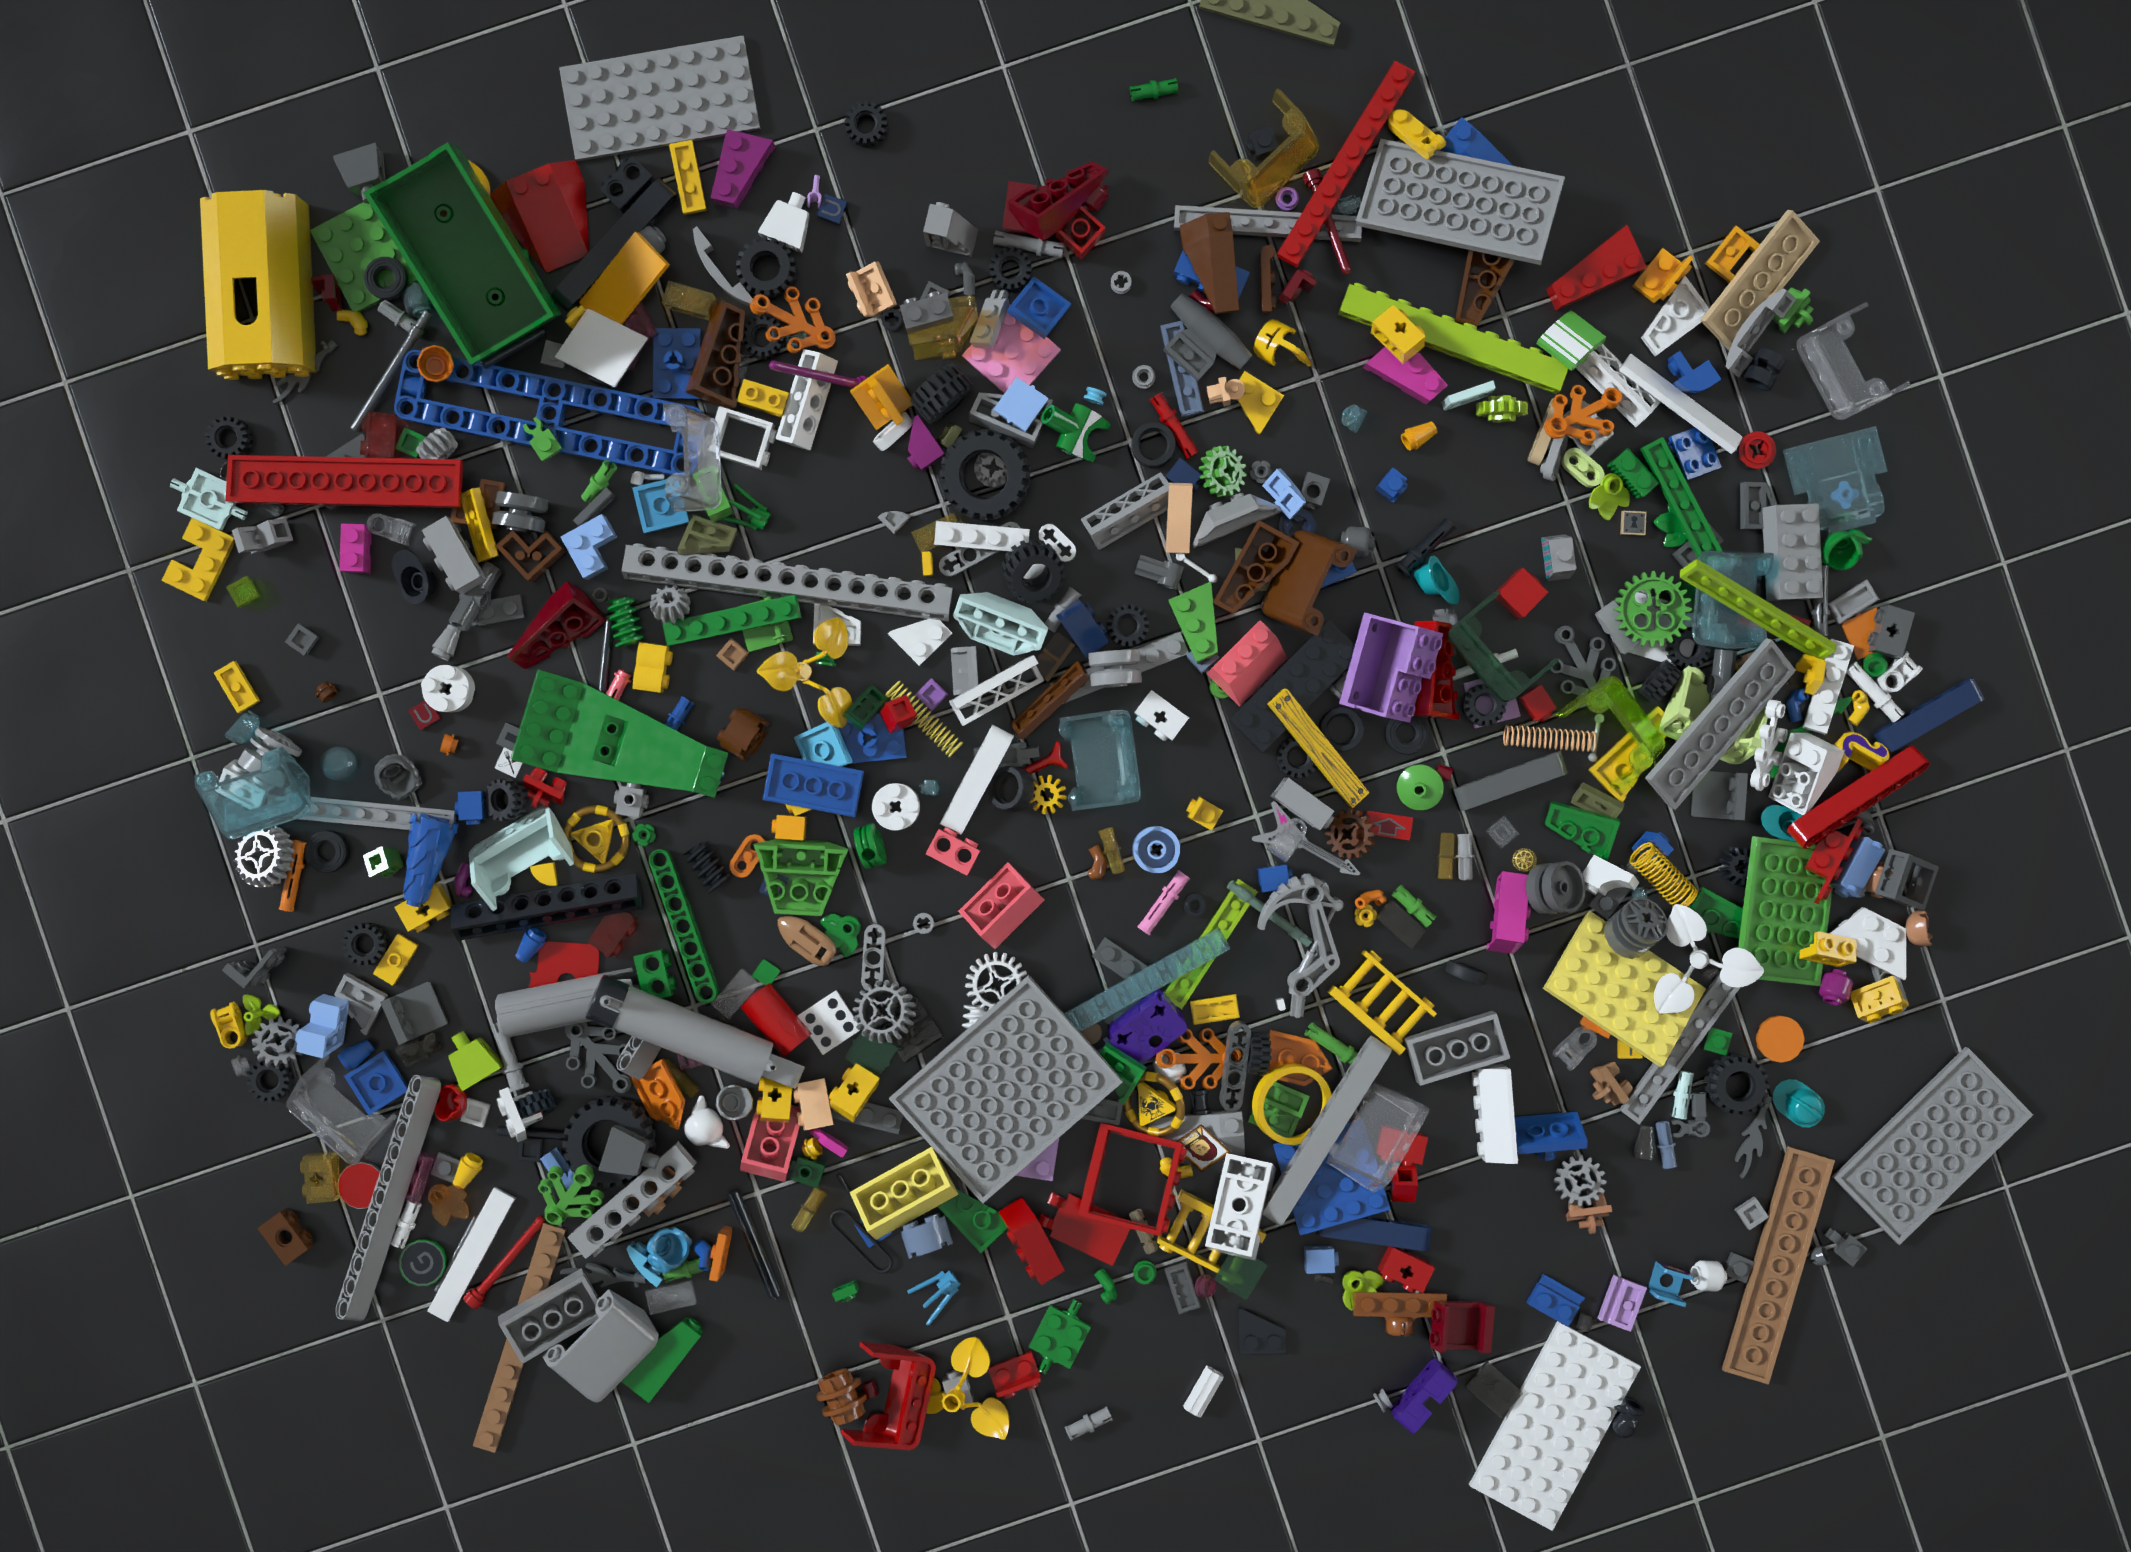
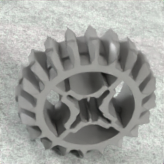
M260 824L256 825V828H249L248 833L242 834L243 841L237 842L240 846L239 850L234 851L238 854V857L233 861L239 864L235 869L241 872L239 877L246 880V883L260 888L281 884V879L287 878L286 871L292 870L290 863L295 861L292 858V854L296 851L291 848L294 842L289 840L290 835L284 832L282 828L274 827V825Z
M885 980L883 986H881L880 981H876V988L870 984L867 985L869 992L866 993L861 990L860 994L864 997L862 1000L859 998L855 999V1002L860 1004L859 1007H853V1011L859 1013L853 1017L854 1021L859 1022L856 1028L863 1030L862 1035L864 1037L869 1036V1040L872 1042L878 1038V1042L883 1044L886 1038L889 1043H892L893 1035L900 1040L902 1037L899 1032L903 1031L907 1034L909 1031L905 1028L906 1024L910 1026L914 1024V1022L909 1020V1017L916 1016L915 1012L909 1011V1009L915 1007L914 1002H909L912 999V995L905 994L907 989L905 987L899 988L897 982L891 985L889 980ZM883 994L893 995L891 998H887L883 1002H878L875 999L876 997ZM900 1001L901 1015L898 1019L895 1016V1009ZM869 1005H871L874 1010L873 1015L870 1018V1022L868 1021L867 1016ZM877 1005L881 1008H885L888 1012L887 1014L891 1016V1019L887 1016H884L881 1010L877 1007ZM884 1022H891L893 1024L892 1027L885 1030L875 1029Z

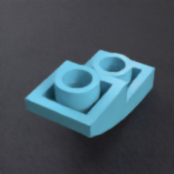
M632 1241L626 1249L629 1257L639 1272L650 1283L658 1287L664 1278L663 1273L647 1263L649 1255L647 1246L641 1242L635 1243Z

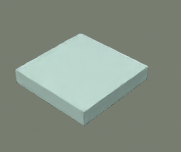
M1490 381L1449 395L1441 404L1443 409L1447 411L1487 397L1496 387L1494 382Z

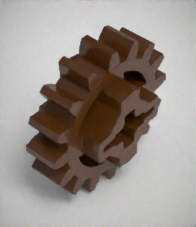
M1348 809L1347 812L1340 810V816L1333 815L1334 823L1328 826L1331 828V831L1325 832V835L1331 837L1327 844L1334 845L1331 851H1340L1339 857L1344 858L1347 855L1348 859H1354L1355 856L1357 858L1363 857L1362 851L1369 853L1368 845H1375L1371 837L1377 836V833L1371 831L1376 826L1375 823H1368L1371 817L1369 815L1362 817L1363 811L1357 810L1355 813L1354 809ZM1353 818L1357 821L1351 824L1346 819ZM1351 844L1356 849L1350 850L1345 847Z

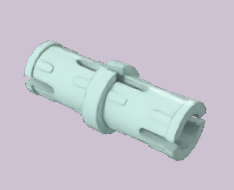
M1679 1070L1677 1088L1673 1093L1675 1100L1672 1117L1687 1119L1689 1101L1692 1099L1691 1087L1694 1077L1692 1072Z

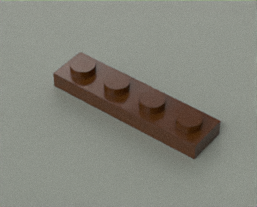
M1079 661L1074 663L1010 722L1016 736L1022 740L1026 738L1045 719L1049 718L1059 706L1065 703L1071 695L1085 685L1090 677L1083 664Z

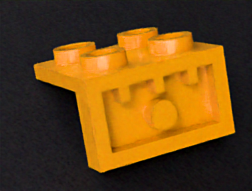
M1662 248L1632 287L1653 303L1659 299L1664 300L1677 287L1675 281L1678 282L1690 271L1692 266L1689 263L1693 260V257L1689 255L1680 262Z

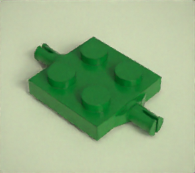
M1073 1299L1068 1310H1061L1050 1304L1029 1345V1348L1044 1357L1038 1368L1042 1372L1046 1364L1043 1371L1044 1374H1047L1052 1362L1059 1363L1070 1369L1091 1328V1325L1083 1322L1076 1315L1082 1305V1302L1079 1301L1074 1309L1077 1299Z

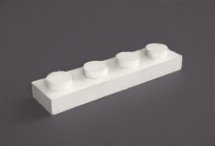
M936 521L934 545L1012 552L1011 547L1014 545L1020 546V541L1024 540L1025 543H1029L1030 529Z
M1835 639L1830 640L1836 643V652L1824 658L1826 665L1823 684L1812 695L1802 727L1824 735L1828 732L1854 645Z

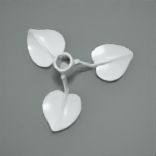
M1675 904L1667 920L1668 930L1666 935L1670 942L1677 946L1683 947L1689 943L1693 948L1690 954L1691 966L1682 980L1675 973H1668L1661 977L1654 992L1655 1007L1659 1013H1678L1688 1009L1694 1001V990L1691 985L1685 982L1694 968L1702 969L1708 963L1722 968L1720 972L1721 981L1730 987L1737 988L1750 985L1758 980L1764 973V968L1753 954L1743 948L1728 950L1723 955V964L1710 959L1707 951L1697 948L1694 942L1700 941L1706 936L1707 929L1703 918L1693 909Z

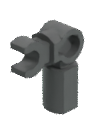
M1691 1092L1692 1116L1695 1119L1687 1120V1122H1683L1680 1119H1672V1124H1679L1681 1127L1678 1132H1671L1673 1137L1677 1138L1688 1134V1136L1702 1138L1709 1134L1710 1125L1705 1120V1117H1708L1707 1092Z

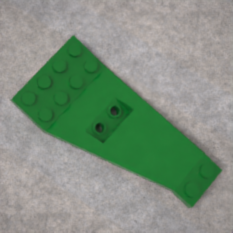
M538 669L510 759L556 773L692 791L715 798L728 752L705 746L585 683ZM610 724H613L615 726V729L613 732L610 733L608 732L607 727ZM602 747L608 748V752L605 755H602L600 752Z

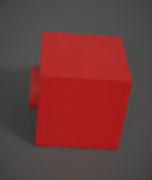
M1080 206L1066 224L1056 232V238L1061 243H1065V246L1082 261L1105 235L1106 227L1083 206Z
M1521 568L1493 596L1518 620L1524 618L1548 591L1533 574Z

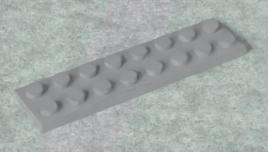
M1766 638L1645 777L1670 808L1676 810L1767 705L1768 701L1773 698L1796 671L1773 640Z

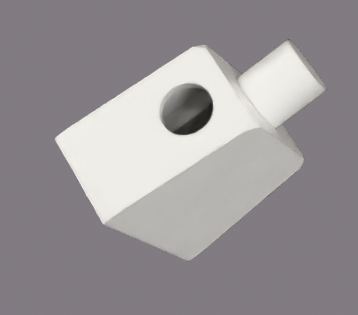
M792 192L788 204L777 200L759 228L758 233L760 237H767L768 240H771V237L775 238L778 242H783L787 248L802 254L810 220L809 213L801 209L805 197Z

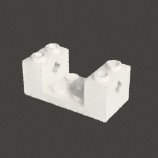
M1226 1153L1205 1244L1209 1250L1256 1260L1261 1238L1258 1235L1265 1199L1267 1191L1272 1190L1276 1168L1272 1163ZM1237 1199H1243L1246 1202V1207L1241 1212L1233 1209V1203Z

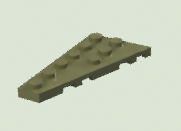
M1201 0L1199 9L1330 47L1334 46L1340 25L1338 20L1308 0Z

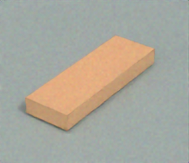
M1169 483L1166 552L1189 553L1192 483Z

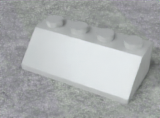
M1503 1064L1477 1068L1475 1072H1472V1084L1477 1089V1095L1473 1097L1474 1108L1478 1110L1479 1119H1475L1476 1132L1480 1133L1481 1141L1477 1142L1478 1156H1482V1159L1489 1163L1518 1164L1511 1069Z

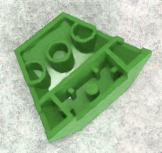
M774 839L755 843L754 848L766 881L774 914L822 916L848 848L827 841ZM777 874L789 878L787 885H785L782 879L777 878ZM777 885H779L783 890V892H781L780 894H778Z

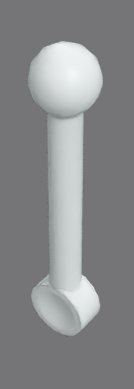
M1184 553L1176 554L1178 561L1185 562L1209 578V582H1217L1218 577L1215 574L1208 573L1187 559Z

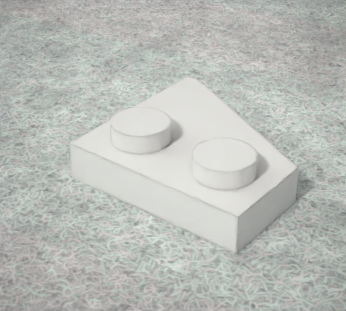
M927 619L892 630L888 634L920 666L953 633L940 620Z

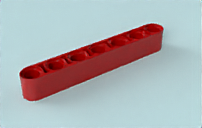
M1910 746L1795 820L1788 827L1787 832L1803 849H1806L1921 775L1930 766V761L1915 746Z

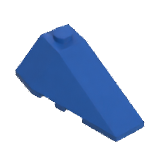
M1462 117L1445 136L1446 146L1439 150L1513 166L1476 128Z

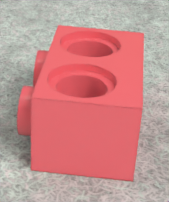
M947 827L944 830L938 829L926 855L967 876L981 851L977 848L978 843L968 838L965 841L960 840L956 837L958 833ZM947 838L950 841L951 846L948 851H941L938 848L937 843L939 839ZM961 849H968L971 852L970 861L962 862L958 858V853Z

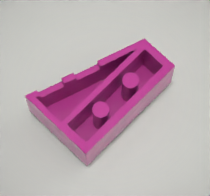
M1384 347L1363 367L1426 405L1448 386L1419 352L1402 364Z
M1502 871L1497 877L1493 907H1495L1494 922L1491 921L1490 929H1493L1492 941L1487 943L1486 950L1515 954L1524 942H1527L1529 928H1526V919L1529 920L1531 906L1528 905L1526 893L1528 875Z

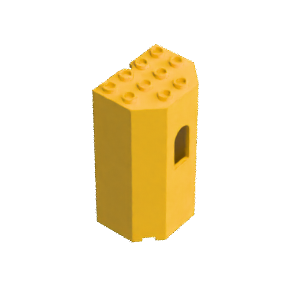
M268 190L215 192L211 194L212 199L210 197L200 198L208 370L217 373V376L224 377L225 380H239V376H248L249 379H262L263 374H271L272 378H285L286 374L295 373L296 377H308L309 372H317L315 365L313 285L311 283L312 261L309 204L295 194L285 193L281 197L280 194ZM256 278L258 316L255 322L250 325H242L236 319L234 279Z

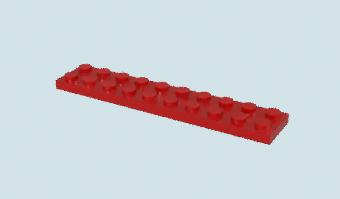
M228 455L225 501L227 503L461 508L463 461L455 459Z

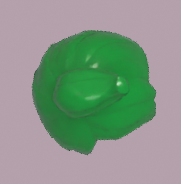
M1859 529L1833 532L1826 537L1821 545V562L1835 570L1850 569L1863 557L1862 545L1869 544L1872 541V537L1866 536Z

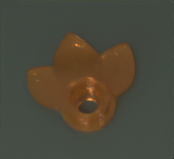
M435 1184L430 1188L428 1200L433 1205L432 1214L442 1226L448 1224L451 1215L463 1219L468 1218V1206L463 1201L467 1196L464 1189L456 1185L447 1187L443 1184Z

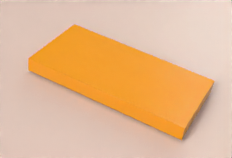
M634 232L580 300V304L586 310L588 308L622 325L670 264L639 232Z

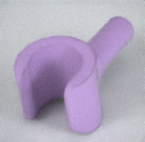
M819 175L814 176L812 192L807 196L808 208H810L811 202H817L818 209H820Z

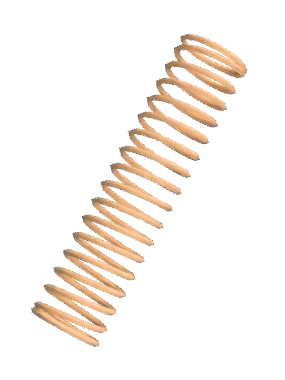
M1506 725L1504 729L1503 741L1505 746L1508 745L1510 727L1512 728L1511 746H1513L1514 731L1517 727V747L1519 746L1521 728L1523 729L1522 747L1525 744V731L1527 728L1529 732L1527 747H1530V733L1533 728V748L1536 745L1537 729H1539L1538 748L1541 747V733L1543 729L1545 731L1544 749L1547 745L1548 730H1550L1549 749L1552 748V734L1554 730L1556 732L1555 750L1558 745L1559 731H1561L1560 750L1563 748V734L1565 731L1567 733L1565 750H1568L1570 731L1572 732L1571 751L1574 749L1575 732L1578 735L1576 751H1579L1581 732L1583 733L1582 752L1585 750L1586 733L1589 736L1587 752L1591 748L1593 753L1596 748L1595 731L1591 733L1586 731L1584 733L1582 730L1580 732L1575 730L1573 733L1572 730L1568 732L1566 729L1562 732L1561 729L1557 731L1554 728L1551 731L1550 728L1546 730L1543 727L1540 730L1537 727L1535 730L1534 727L1529 729L1526 726L1524 729L1523 726L1518 728L1517 725L1514 729L1512 725ZM1594 735V748L1592 750V740Z

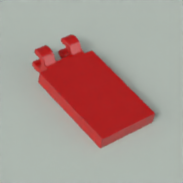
M1051 1192L1048 1203L1059 1207L1054 1218L1041 1213L1038 1219L1041 1226L1052 1229L1049 1236L1113 1266L1130 1228L1079 1216L1078 1212L1082 1198L1069 1192L1066 1199ZM1095 1204L1092 1206L1091 1211L1122 1218Z

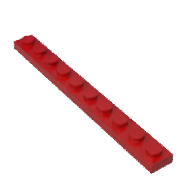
M1394 61L1277 253L1278 258L1298 268L1415 76L1414 70Z

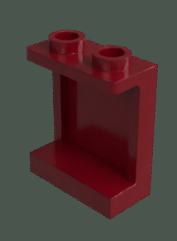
M1434 1301V1308L1431 1312L1432 1332L1429 1336L1430 1348L1440 1353H1445L1446 1350H1477L1482 1353H1491L1495 1306L1484 1301Z

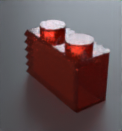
M368 412L367 418H362L361 432H366V441H361L360 455H365L364 458H394L396 414Z

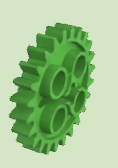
M1652 571L1648 578L1647 574L1643 572L1641 573V580L1637 576H1633L1634 584L1626 581L1624 584L1627 590L1620 589L1618 591L1623 597L1615 598L1614 600L1620 604V606L1613 608V611L1620 612V615L1614 618V620L1622 621L1618 629L1626 628L1627 631L1624 637L1630 634L1633 635L1632 643L1640 639V646L1643 647L1646 641H1649L1650 648H1653L1655 641H1657L1659 646L1662 647L1664 646V639L1672 643L1673 638L1671 635L1680 637L1681 634L1678 629H1687L1682 622L1691 620L1690 617L1685 615L1686 612L1692 611V608L1685 606L1691 599L1683 598L1687 589L1680 591L1678 588L1681 586V582L1675 585L1672 583L1674 576L1665 580V572H1662L1658 578L1655 571ZM1651 589L1655 590L1653 606L1658 608V611L1653 615L1654 630L1650 629L1652 613L1647 611V608L1652 604ZM1636 592L1645 593L1647 599L1644 604H1640L1635 600ZM1661 592H1667L1670 595V602L1668 604L1660 602L1659 594ZM1636 615L1645 617L1646 625L1644 627H1638L1635 624ZM1661 615H1666L1670 619V625L1666 628L1659 624L1658 620Z

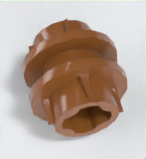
M845 1368L831 1372L818 1381L821 1391L816 1394V1398L818 1401H827L828 1405L822 1409V1414L825 1417L831 1416L833 1423L836 1425L846 1424L865 1413L863 1402L867 1400V1395L864 1392H856L855 1388L861 1384V1379L853 1377L850 1370L848 1371Z

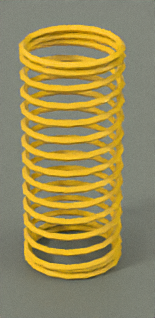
M1647 842L1633 852L1629 860L1630 864L1635 869H1638V872H1641V875L1655 887V890L1662 894V897L1669 901V904H1672V907L1691 890L1690 895L1680 905L1689 906L1695 900L1698 889L1680 873V870L1673 866V863L1666 859L1662 852H1659V849L1653 843ZM1651 847L1650 850H1647L1646 852H1644V853L1633 863L1635 857H1636L1642 850H1644L1645 848Z

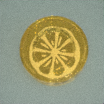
M1521 848L1513 854L1512 863L1517 870L1528 872L1536 865L1537 858L1532 850Z

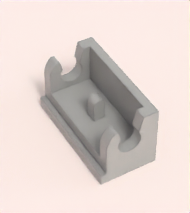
M976 646L951 648L953 695H961L979 685Z

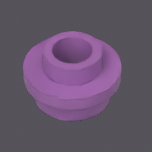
M1284 187L1277 192L1276 204L1280 209L1290 211L1298 205L1299 195L1294 188ZM1283 197H1291V202L1285 203Z

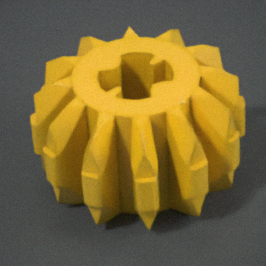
M1048 775L1047 783H1044L1043 777L1039 776L1040 786L1033 781L1034 787L1037 789L1034 791L1035 797L1031 799L1030 803L1037 800L1038 803L1033 808L1035 811L1040 805H1043L1042 814H1046L1047 806H1050L1051 813H1055L1053 804L1062 808V803L1057 800L1058 798L1063 800L1067 798V796L1059 795L1058 793L1066 790L1065 786L1056 788L1061 781L1059 778L1056 779L1054 784H1051L1052 775ZM1044 788H1050V792L1054 793L1053 799L1049 798L1050 801H1044V797L1040 796L1041 790L1045 791Z

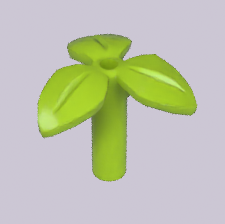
M250 994L243 995V1005L249 1011L244 1014L246 1035L254 1034L255 1030L259 1031L261 1029L262 1017L268 1021L271 1018L275 1020L279 1017L280 1010L275 1005L268 1004L261 1009V1000Z

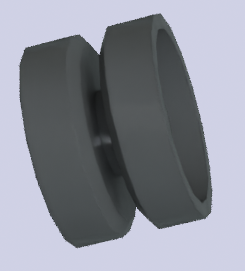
M497 491L495 504L501 508L509 509V512H494L492 525L516 532L544 533L546 521L531 515L532 513H547L549 500L524 494Z
M1568 861L1535 865L1530 870L1526 880V893L1531 907L1537 913L1543 915L1571 913L1577 911L1582 906L1586 886L1580 869L1574 863Z

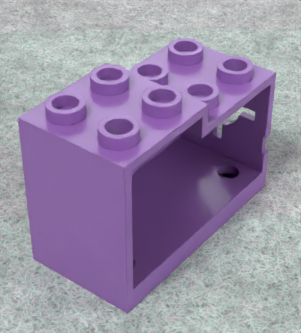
M1364 612L1339 704L1386 718L1410 722L1415 712L1417 696L1421 691L1422 678L1431 679L1432 673L1435 670V661L1438 651L1442 646L1443 633Z

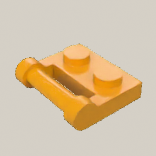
M1735 226L1705 264L1729 284L1736 276V274L1734 275L1730 272L1732 267L1748 248L1753 254L1760 244L1738 226Z

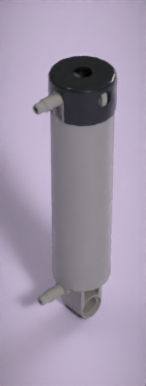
M607 975L601 977L585 1015L587 1020L595 1021L610 1029H616L755 1085L759 1082L761 1076L796 1089L805 1068L802 1065L771 1054L773 1043L634 988L630 984L612 979Z

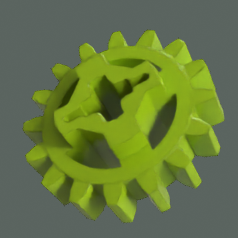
M1510 395L1490 396L1488 401L1476 404V415L1488 417V421H1493L1494 423L1514 422L1516 417L1528 415V403L1516 401V397H1511Z

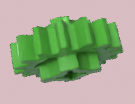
M1218 446L1206 451L1207 456L1201 458L1204 465L1199 467L1203 471L1200 479H1205L1206 481L1203 485L1204 488L1210 487L1209 493H1216L1217 497L1232 496L1233 493L1239 492V486L1245 484L1242 477L1247 476L1245 472H1242V469L1246 467V464L1240 463L1242 456L1236 457V449L1229 450V446Z

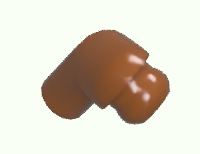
M1099 844L1088 849L1095 860L1093 867L1088 870V875L1092 880L1101 879L1105 875L1108 860Z

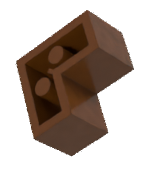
M512 530L496 545L524 578L532 583L567 552L549 532H545L530 546L518 532Z

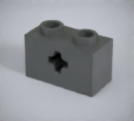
M1891 605L1880 607L1874 616V622L1876 623L1874 632L1870 633L1867 644L1870 645L1868 651L1881 653L1891 659L1903 658L1915 613Z

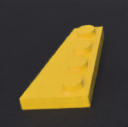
M1656 706L1588 769L1605 789L1621 802L1625 800V796L1631 787L1634 786L1644 767L1648 765L1651 760L1650 758L1666 737L1659 731L1661 719L1664 715V711L1659 706Z

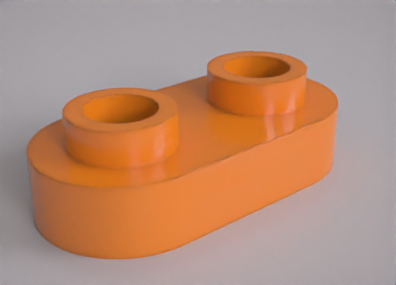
M753 834L744 839L730 861V870L735 876L746 877L752 873L759 862L757 852L751 848V844L754 841L758 843L765 842L766 840L762 836ZM740 861L746 863V869L741 870L738 864Z

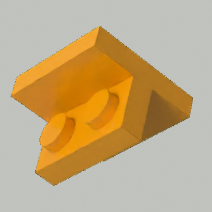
M888 364L850 390L876 430L891 420L896 426L904 421L900 414L912 406L910 402L911 397Z

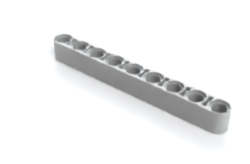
M1373 1036L1366 1040L1266 1198L1263 1216L1279 1226L1285 1222L1387 1061L1392 1051L1390 1047Z

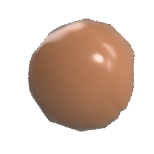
M1917 910L1906 920V935L1908 940L1914 945L1932 946L1929 940L1932 938V935L1927 932L1929 918L1926 911Z

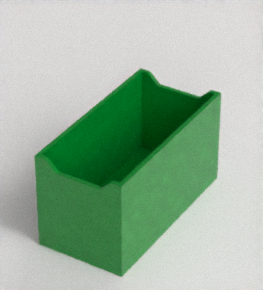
M447 142L418 162L363 192L470 365L481 362L562 315L460 147ZM442 210H445L447 212V216L442 217L440 212ZM494 293L498 294V300L492 299Z

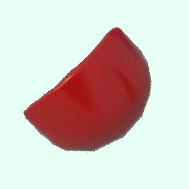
M456 1084L445 1085L441 1089L439 1101L434 1109L435 1115L440 1121L456 1120L465 1114L467 1109L465 1091H462Z

